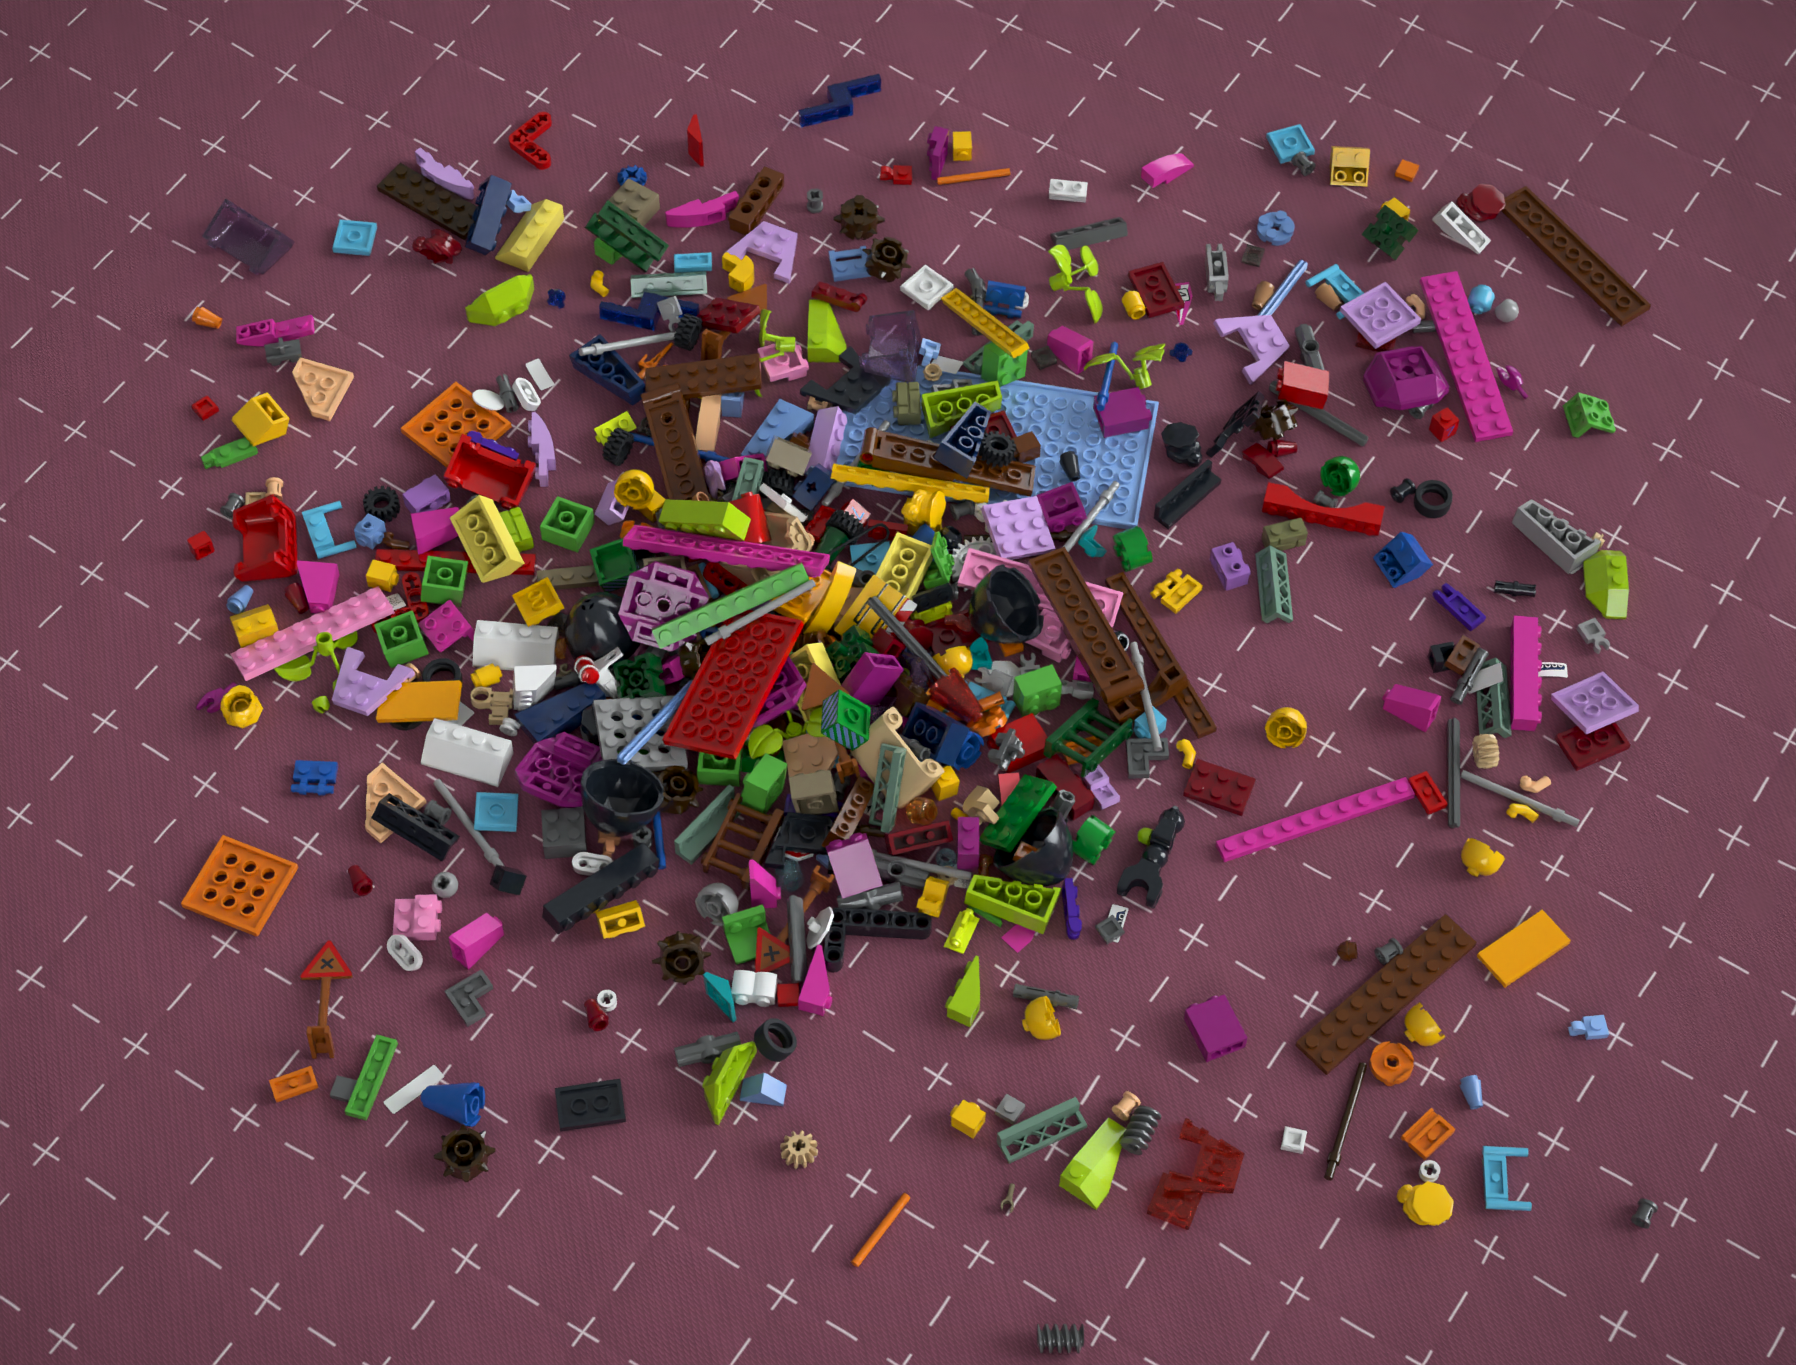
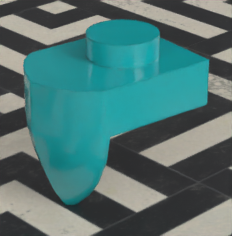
M1097 525L1086 530L1078 540V544L1085 549L1084 552L1092 558L1103 557L1107 552L1105 548L1093 539L1097 532Z
M979 637L970 645L973 658L971 669L978 670L980 667L992 669L993 663L988 651L987 642L982 637Z

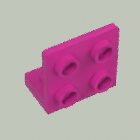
M448 600L418 623L439 652H443L462 636L464 638L468 636L472 642L474 641V629L451 600Z

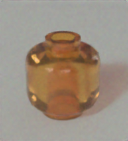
M915 797L909 801L906 813L910 822L927 825L936 819L938 809L932 799Z

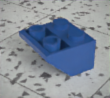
M1404 532L1397 534L1373 557L1394 588L1419 578L1433 566L1415 537Z

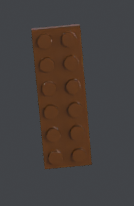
M759 353L645 368L646 392L675 382L679 383L684 399L762 389L761 357Z

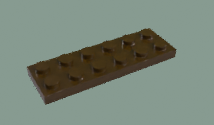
M399 163L377 185V190L463 240L468 236L470 225L475 222L471 218L477 207L476 205L402 163Z

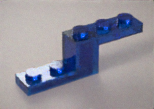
M880 74L827 86V99L829 103L799 110L801 128L852 116L853 101L851 98L880 92Z
M644 292L638 309L601 301L599 305L600 319L655 331L661 315L657 302L670 297ZM677 299L683 313L678 315L679 318L683 317L686 313L693 316L699 314V304Z

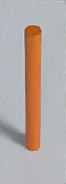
M1010 168L937 178V185L1009 176Z
M903 1193L853 1258L851 1263L855 1267L860 1266L910 1200L908 1194Z

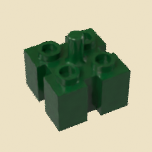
M1384 205L1376 215L1379 220L1375 225L1370 223L1361 235L1396 261L1405 249L1402 244L1405 240L1410 242L1419 230L1403 217H1400L1391 208Z
M853 625L842 634L843 639L840 642L835 640L825 649L830 661L835 664L833 668L837 677L843 682L864 652L879 654L872 647L874 643L869 633L856 625Z
M648 652L635 656V662L626 659L613 664L615 679L621 683V686L617 687L618 699L667 696L665 682L659 679V675L663 673L661 657Z

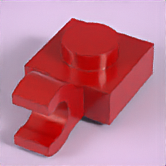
M893 165V169L888 166H881L880 180H893V184L912 185V166Z

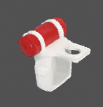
M618 647L594 662L584 655L576 658L574 670L579 674V679L582 682L584 681L588 684L596 683L605 693L606 697L618 698L617 687L621 685L608 669L611 664L623 656Z

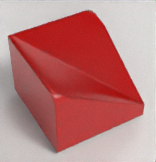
M205 531L187 539L190 551L197 560L215 551L212 540Z

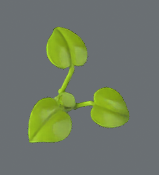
M1064 245L1052 247L1048 252L1054 257L1061 270V273L1049 278L1052 290L1085 291V298L1094 324L1097 323L1103 311L1097 292L1095 290L1091 291L1089 287H1069L1072 283L1071 276L1086 268L1090 276L1093 277L1098 274V263L1090 248L1086 245L1081 247L1080 255L1085 265L1071 272V257L1067 248Z
M762 309L760 315V348L764 347L765 340L775 342V350H779V352L761 358V362L778 356H784V352H795V337H779L766 333V324L771 313L770 310ZM759 389L754 390L757 396L762 397Z
M1165 343L1138 350L1135 353L1136 357L1132 360H1141L1142 367L1134 369L1133 374L1115 353L1094 357L1086 363L1084 371L1090 366L1117 360L1128 373L1130 380H1135L1136 387L1143 389L1152 385L1146 360L1161 362L1162 355L1165 352L1163 348L1166 345Z
M357 631L333 641L330 633L321 632L316 636L317 646L313 647L314 652L311 661L306 655H302L274 668V670L286 680H304L311 675L310 667L314 665L317 652H319L323 656L331 655L339 674L340 666L335 657L334 649L336 647L339 649L352 647L358 640ZM337 679L333 682V690H335Z
M822 707L811 712L810 720L805 721L803 729L799 723L793 722L790 710L786 712L790 722L786 728V733L778 728L773 730L767 724L755 728L748 742L751 758L755 759L764 756L765 753L770 755L777 752L783 745V737L788 740L807 733L813 737H825V735L821 734Z

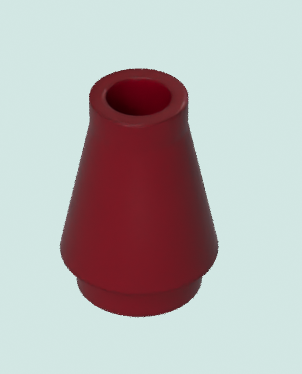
M1277 439L1268 441L1267 450L1277 458L1297 453L1298 446L1296 442Z
M299 583L287 586L284 590L285 597L299 614L307 612L309 606L303 586H300Z
M358 865L351 866L348 869V874L354 893L359 896L369 894L373 889V881Z
M595 999L587 1000L584 1003L588 1026L594 1031L604 1030L609 1024L608 1015L597 1004Z

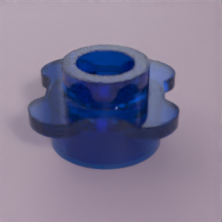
M549 289L547 292L549 294L548 304L558 306L560 309L565 306L563 302L566 299L565 293L560 289Z
M1180 342L1174 346L1173 350H1170V356L1176 357L1179 362H1185L1186 358L1191 356L1193 351L1186 343Z

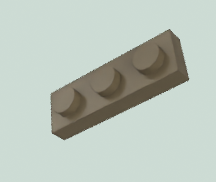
M594 565L537 571V582L548 577L554 590L599 586Z

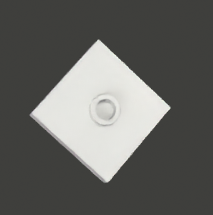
M924 265L900 286V291L927 310L932 308L941 300V297L953 289L951 282L927 265Z
M764 483L760 486V491L792 516H797L800 522L805 521L807 516L791 504L792 500L784 493L782 495L778 494Z

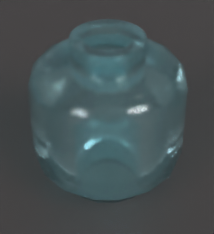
M786 860L784 869H775L778 886L784 891H796L804 883L802 868L796 861Z

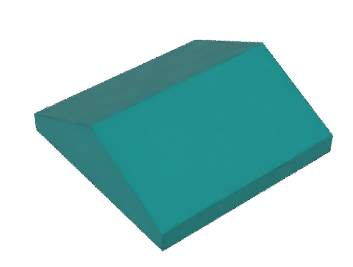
M705 972L703 978L706 994L732 1022H735V1007L729 981Z

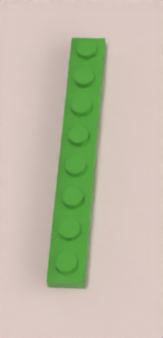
M802 562L651 630L659 648L662 649L793 590L809 581L808 575Z

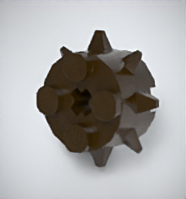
M856 195L854 198L841 204L840 215L833 218L834 221L841 224L840 233H844L846 237L854 240V237L857 240L861 238L866 240L872 237L874 234H877V225L885 222V218L878 215L877 208L879 206L863 195Z
M884 237L882 240L873 238L871 249H862V251L868 254L865 263L866 271L870 276L887 282H893L896 278L901 279L902 269L911 268L906 263L909 251L901 246L902 243L895 238Z
M1286 399L1276 400V405L1269 407L1265 405L1261 408L1259 419L1249 429H1255L1254 433L1259 432L1263 440L1271 437L1273 440H1277L1284 436L1283 432L1298 426L1294 413L1298 411V407H1293V404L1289 405Z
M697 632L696 639L685 642L684 646H681L678 651L682 673L685 678L692 680L712 645H707L700 632Z
M674 765L665 768L662 773L653 771L664 787V799L659 809L660 812L681 815L687 812L690 806L699 807L695 796L697 792L703 791V788L698 787V780L691 770L687 772L685 767Z
M677 931L676 934L667 936L663 941L659 940L657 942L660 947V957L652 960V964L661 965L663 971L662 980L666 981L671 978L674 982L686 985L687 982L694 980L697 974L703 975L705 973L703 969L704 959L711 956V953L702 951L700 944L701 936Z
M461 1125L459 1131L453 1130L447 1136H441L443 1140L442 1151L435 1154L434 1159L444 1162L446 1167L443 1174L444 1177L451 1175L462 1179L464 1182H469L483 1171L488 1172V1156L495 1153L496 1150L485 1145L484 1137L486 1131L483 1130L479 1133L471 1128L467 1130L465 1125Z

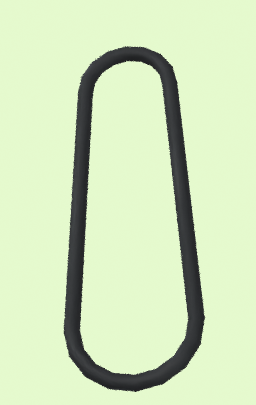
M878 523L833 549L829 555L831 556L837 550L878 526L884 527L887 532L886 537L850 564L854 566L888 539L889 529L885 524ZM828 563L827 568L832 572L833 569Z

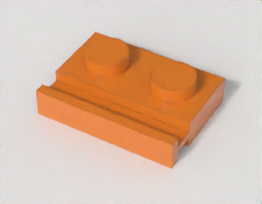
M1430 1108L1402 1135L1401 1140L1407 1142L1413 1151L1423 1160H1426L1455 1132V1128L1442 1116L1437 1115L1433 1108Z

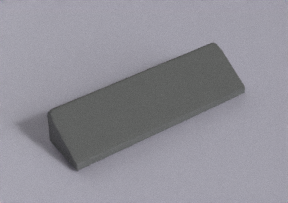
M1121 217L1051 233L1050 236L1054 246L1064 245L1067 250L1124 237L1128 235L1127 223Z
M790 895L786 901L791 983L804 984L807 976L803 900L795 895Z

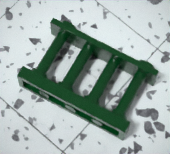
M608 200L604 203L598 214L594 213L584 227L644 272H647L654 260L658 262L669 247L666 242Z
M1093 697L1045 740L1043 753L1046 757L1051 758L1054 754L1061 752L1082 764L1081 777L1083 778L1090 772H1094L1097 766L1124 740H1128L1133 733L1132 719L1129 718L1123 725H1120L1099 713V701ZM1096 720L1115 732L1109 736L1088 723ZM1080 731H1085L1103 741V743L1098 747L1076 734ZM1072 741L1090 751L1091 754L1086 758L1065 746V744Z

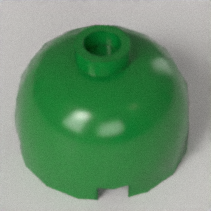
M1336 456L1327 460L1325 465L1321 467V479L1325 487L1329 486L1334 490L1330 493L1336 496H1345L1357 487L1360 481V470L1351 458Z

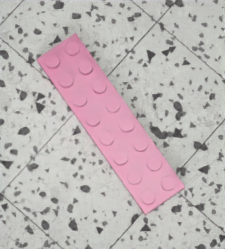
M972 548L968 549L957 586L974 590L979 581L996 566L1003 564L1007 568L1014 567L1030 581L1041 602L1038 605L1039 610L1045 608L1055 613L1029 565ZM1086 582L1113 629L1123 592Z
M378 586L343 603L332 606L329 610H325V612L314 614L310 618L277 631L274 635L240 648L230 655L244 680L248 681L313 651V647L317 646L316 636L321 632L330 633L333 641L394 614V610Z

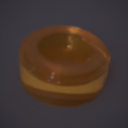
M558 638L555 646V656L558 659H565L566 639Z

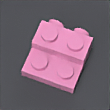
M796 342L795 352H784V356H778L762 362L770 382L786 377L788 381L807 376V370H809L807 360L802 358V349L799 344L796 345ZM775 344L758 348L757 352L761 358L778 353L779 350H775Z
M1044 608L1040 615L1044 616L1041 633L1036 638L1026 641V643L1041 649L1042 655L1060 663L1062 659L1066 660L1069 657L1071 644L1063 632V625L1056 613Z
M437 894L415 895V899H395L393 935H404L409 941L436 940L437 932L441 931V920L438 919V913H442V901L438 900Z

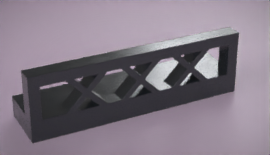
M1207 459L1155 505V520L1167 529H1170L1221 484V479L1211 472L1212 461Z
M390 793L379 801L371 819L440 861L445 860L451 847L460 838L459 835Z

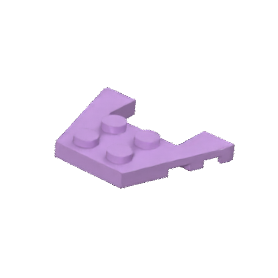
M763 221L726 252L736 255L742 260L748 251L778 262L780 264L774 272V278L790 284L798 237L795 232Z
M1271 315L1216 319L1213 322L1221 337L1238 331L1257 361L1242 369V373L1250 385L1290 347Z
M347 647L332 697L333 703L337 706L368 716L387 700L386 696L393 690L397 691L402 687L401 683L415 675L413 669L397 664L388 680L360 672L356 669L365 658L364 653Z

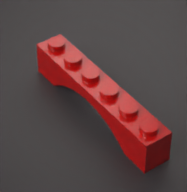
M1268 482L1262 512L1289 519L1302 518L1303 521L1364 533L1369 536H1379L1385 506L1365 502L1347 508L1323 507L1302 499L1288 486Z

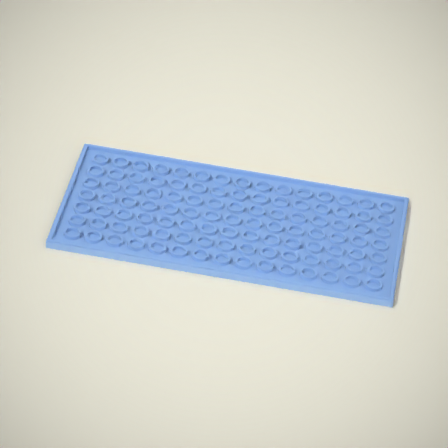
M860 357L861 360L868 359L867 357ZM882 360L891 369V381L887 387L882 388L881 393L856 415L844 410L842 411L847 417V424L845 425L840 454L836 464L850 466L861 451L864 431L869 427L878 429L884 420L890 422L886 432L924 441L930 439L922 407L921 423L919 425H898L897 418H893V406H896V402H892V390H896L897 382H918L921 405L922 394L932 393L931 387L933 384H951L953 379H971L973 385L986 383V381L979 374L959 371L956 374L942 371V376H940L939 380L928 381L924 378L925 374L923 371L925 366ZM1019 380L1001 386V409L991 414L1004 410L1017 436L1033 431L1041 445L1040 457L1025 462V464L1036 466L1031 497L1070 483L1059 461L1061 454L1074 451L1075 455L1078 456L1081 478L1073 483L1085 509L1086 516L1099 501L1101 493L1107 490L1113 481H1117L1120 484L1113 494V499L1109 504H1105L1091 524L1122 529L1137 526L1159 402L1146 400V408L1150 409L1152 420L1149 421V429L1104 438L1093 409L1094 396L1098 395V392ZM950 431L933 437L930 440L933 443L940 444ZM954 479V481H953V482H957V483L977 485V484H972V483H968V482H962V481L955 480V479ZM847 481L844 485L913 496L914 494L913 491H897L889 487L877 488L869 484L857 485L850 481ZM990 488L989 499L986 504L1000 503L1004 500H1017L1030 496ZM945 496V501L961 503L965 501V499L955 500L952 497Z

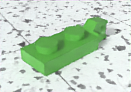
M244 437L211 450L209 453L201 456V460L205 469L213 466H221L223 468L254 456L258 451L256 446H252L247 438Z

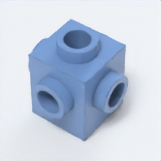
M368 513L354 528L356 541L361 546H367L373 550L384 538L383 533L386 532L384 521Z

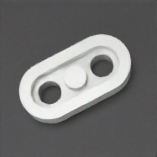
M517 378L512 388L522 407L528 411L537 410L541 401L532 384L524 378Z
M579 852L572 859L574 871L587 876H591L602 867L613 862L608 856L588 852Z
M393 935L388 939V952L404 970L415 971L421 967L423 962L422 955L406 936Z

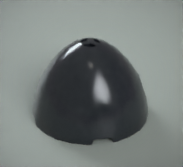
M1003 564L993 568L979 581L971 596L968 608L970 624L981 637L996 643L1009 645L1023 643L1036 638L1042 631L1044 616L1040 615L1038 605L1041 602L1030 581L1016 568H1007Z
M594 592L581 597L572 606L565 623V637L568 650L574 660L584 655L594 662L617 647L623 656L614 663L626 660L635 653L641 643L632 641L618 614L623 597L614 593Z
M617 759L601 760L588 766L581 778L582 807L596 829L608 836L624 837L637 832L649 824L663 803L664 787L661 781L653 772L634 762H631L630 765H622L617 763Z
M1054 807L1040 810L1011 853L1000 849L996 850L993 864L1003 874L1023 884L1032 886L1038 884L1043 885V887L1056 885L1063 881L1071 870L1073 863L1072 834L1060 811H1057ZM1021 841L1038 849L1035 852L1032 850L1017 861L1012 860Z

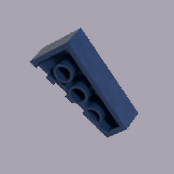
M490 175L479 184L478 190L481 192L475 201V204L478 206L471 218L475 222L469 227L465 244L466 248L483 255L494 251L497 244L495 240L496 234H499L502 227L500 221L507 211L505 204L512 194V190H510L512 183Z
M599 334L580 348L589 347L595 343L607 344L608 342ZM579 349L569 355L573 368L633 406L642 400L641 394L646 392L645 383L615 350L606 351L600 355L589 354L580 356Z
M974 402L942 440L934 459L967 479L976 461L991 411Z
M584 683L514 715L520 724V728L535 744L544 739L556 737L557 734L563 732L571 733L582 725L581 714L583 710L592 705L594 700H606V696L596 683Z

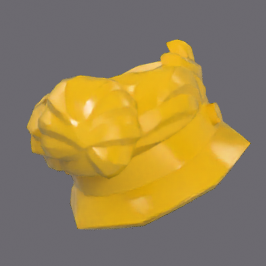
M919 489L914 492L911 500L904 504L901 513L905 519L913 524L925 522V524L935 528L942 518L946 507L944 493L940 491L932 493Z
M242 685L230 689L221 700V711L227 724L242 729L256 723L263 710L257 696L254 695L250 688Z
M1427 1181L1423 1185H1416L1414 1187L1410 1184L1404 1185L1397 1192V1199L1400 1203H1403L1404 1213L1418 1225H1439L1445 1220H1449L1452 1215L1454 1201L1444 1185Z

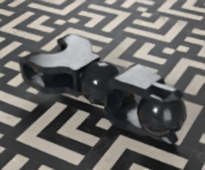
M1177 806L1164 810L1159 816V824L1152 832L1150 844L1143 850L1139 863L1124 869L1117 885L1118 895L1126 896L1131 888L1136 886L1143 887L1148 893L1146 896V906L1152 909L1156 907L1162 896L1161 868L1168 862V855L1172 851L1176 834L1185 825L1184 816Z

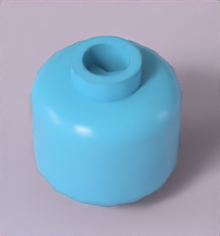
M1478 285L1473 287L1468 297L1471 311L1476 314L1488 312L1492 307L1495 295L1489 286Z

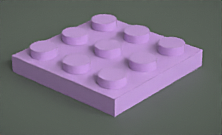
M1386 282L1342 305L1340 308V312L1375 349L1419 325L1421 322V318Z
M1037 496L982 506L981 511L997 556L1013 560L1049 553L1056 549Z
M1604 672L1551 694V700L1585 734L1639 712V705Z

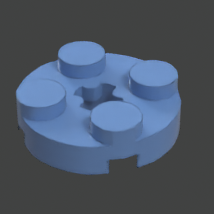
M1281 210L1266 213L1259 217L1257 235L1265 243L1266 241L1272 242L1271 245L1279 246L1286 244L1291 240L1294 233V222L1287 216L1286 212ZM1273 227H1278L1279 230L1276 231V229H1271V228H1273Z

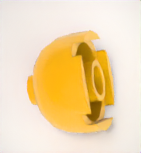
M628 470L619 476L615 484L614 496L624 507L628 505L635 510L643 509L651 503L654 496L653 481L647 473L641 470Z
M966 646L945 650L946 653L943 656H940V653L932 657L954 682L963 680L964 675L969 673L973 664L970 648H966Z
M1290 707L1279 708L1271 713L1265 724L1266 737L1277 747L1285 749L1286 746H1293L1292 748H1296L1302 744L1306 736L1307 723L1298 710Z
M1473 838L1467 839L1461 851L1462 862L1468 867L1466 871L1475 877H1478L1479 874L1483 876L1492 875L1498 871L1505 858L1498 851L1494 853L1489 849L1490 846Z
M1047 996L1031 1001L1025 1009V1019L1022 1020L1025 1031H1030L1039 1040H1050L1061 1035L1058 1019H1055L1053 1014L1055 1010Z
M1419 1002L1405 1016L1404 1024L1407 1030L1404 1033L1411 1043L1416 1041L1421 1046H1432L1443 1040L1445 1035L1442 1033L1438 1034L1441 1032V1029L1424 1009L1420 1010L1423 1005Z

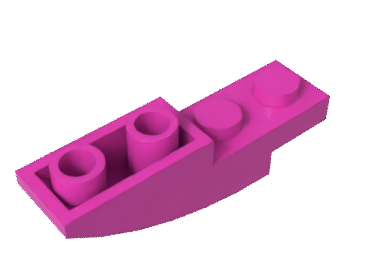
M733 191L703 204L697 199L672 208L665 212L666 225L668 227L689 228L710 225L726 220V213L736 208L739 195L736 191Z
M307 315L277 323L273 319L237 326L236 342L240 345L265 347L264 345L278 343V338L281 337L284 342L313 335L314 318L312 315Z

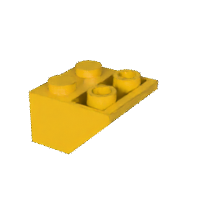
M1331 146L1330 185L1367 187L1370 149Z
M267 392L251 398L232 417V422L252 446H256L285 435L289 417Z

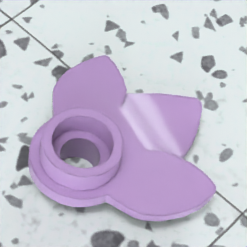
M710 460L707 461L704 468L705 480L710 495L717 500L718 489L726 490L720 464L717 461Z

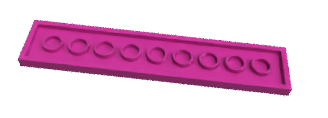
M1454 271L1421 277L1420 284L1474 441L1479 442L1512 436L1513 429L1458 272Z
M634 525L623 538V546L629 547L632 550L645 549L651 553L664 552L671 556L684 555L690 559L703 558L710 562L722 561L727 562L729 565L742 564L747 565L749 568H766L768 571H783L802 562L808 577L811 578L820 577L830 559L829 554Z

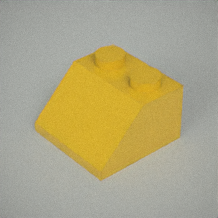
M269 604L230 616L241 648L274 635L275 632L279 631Z

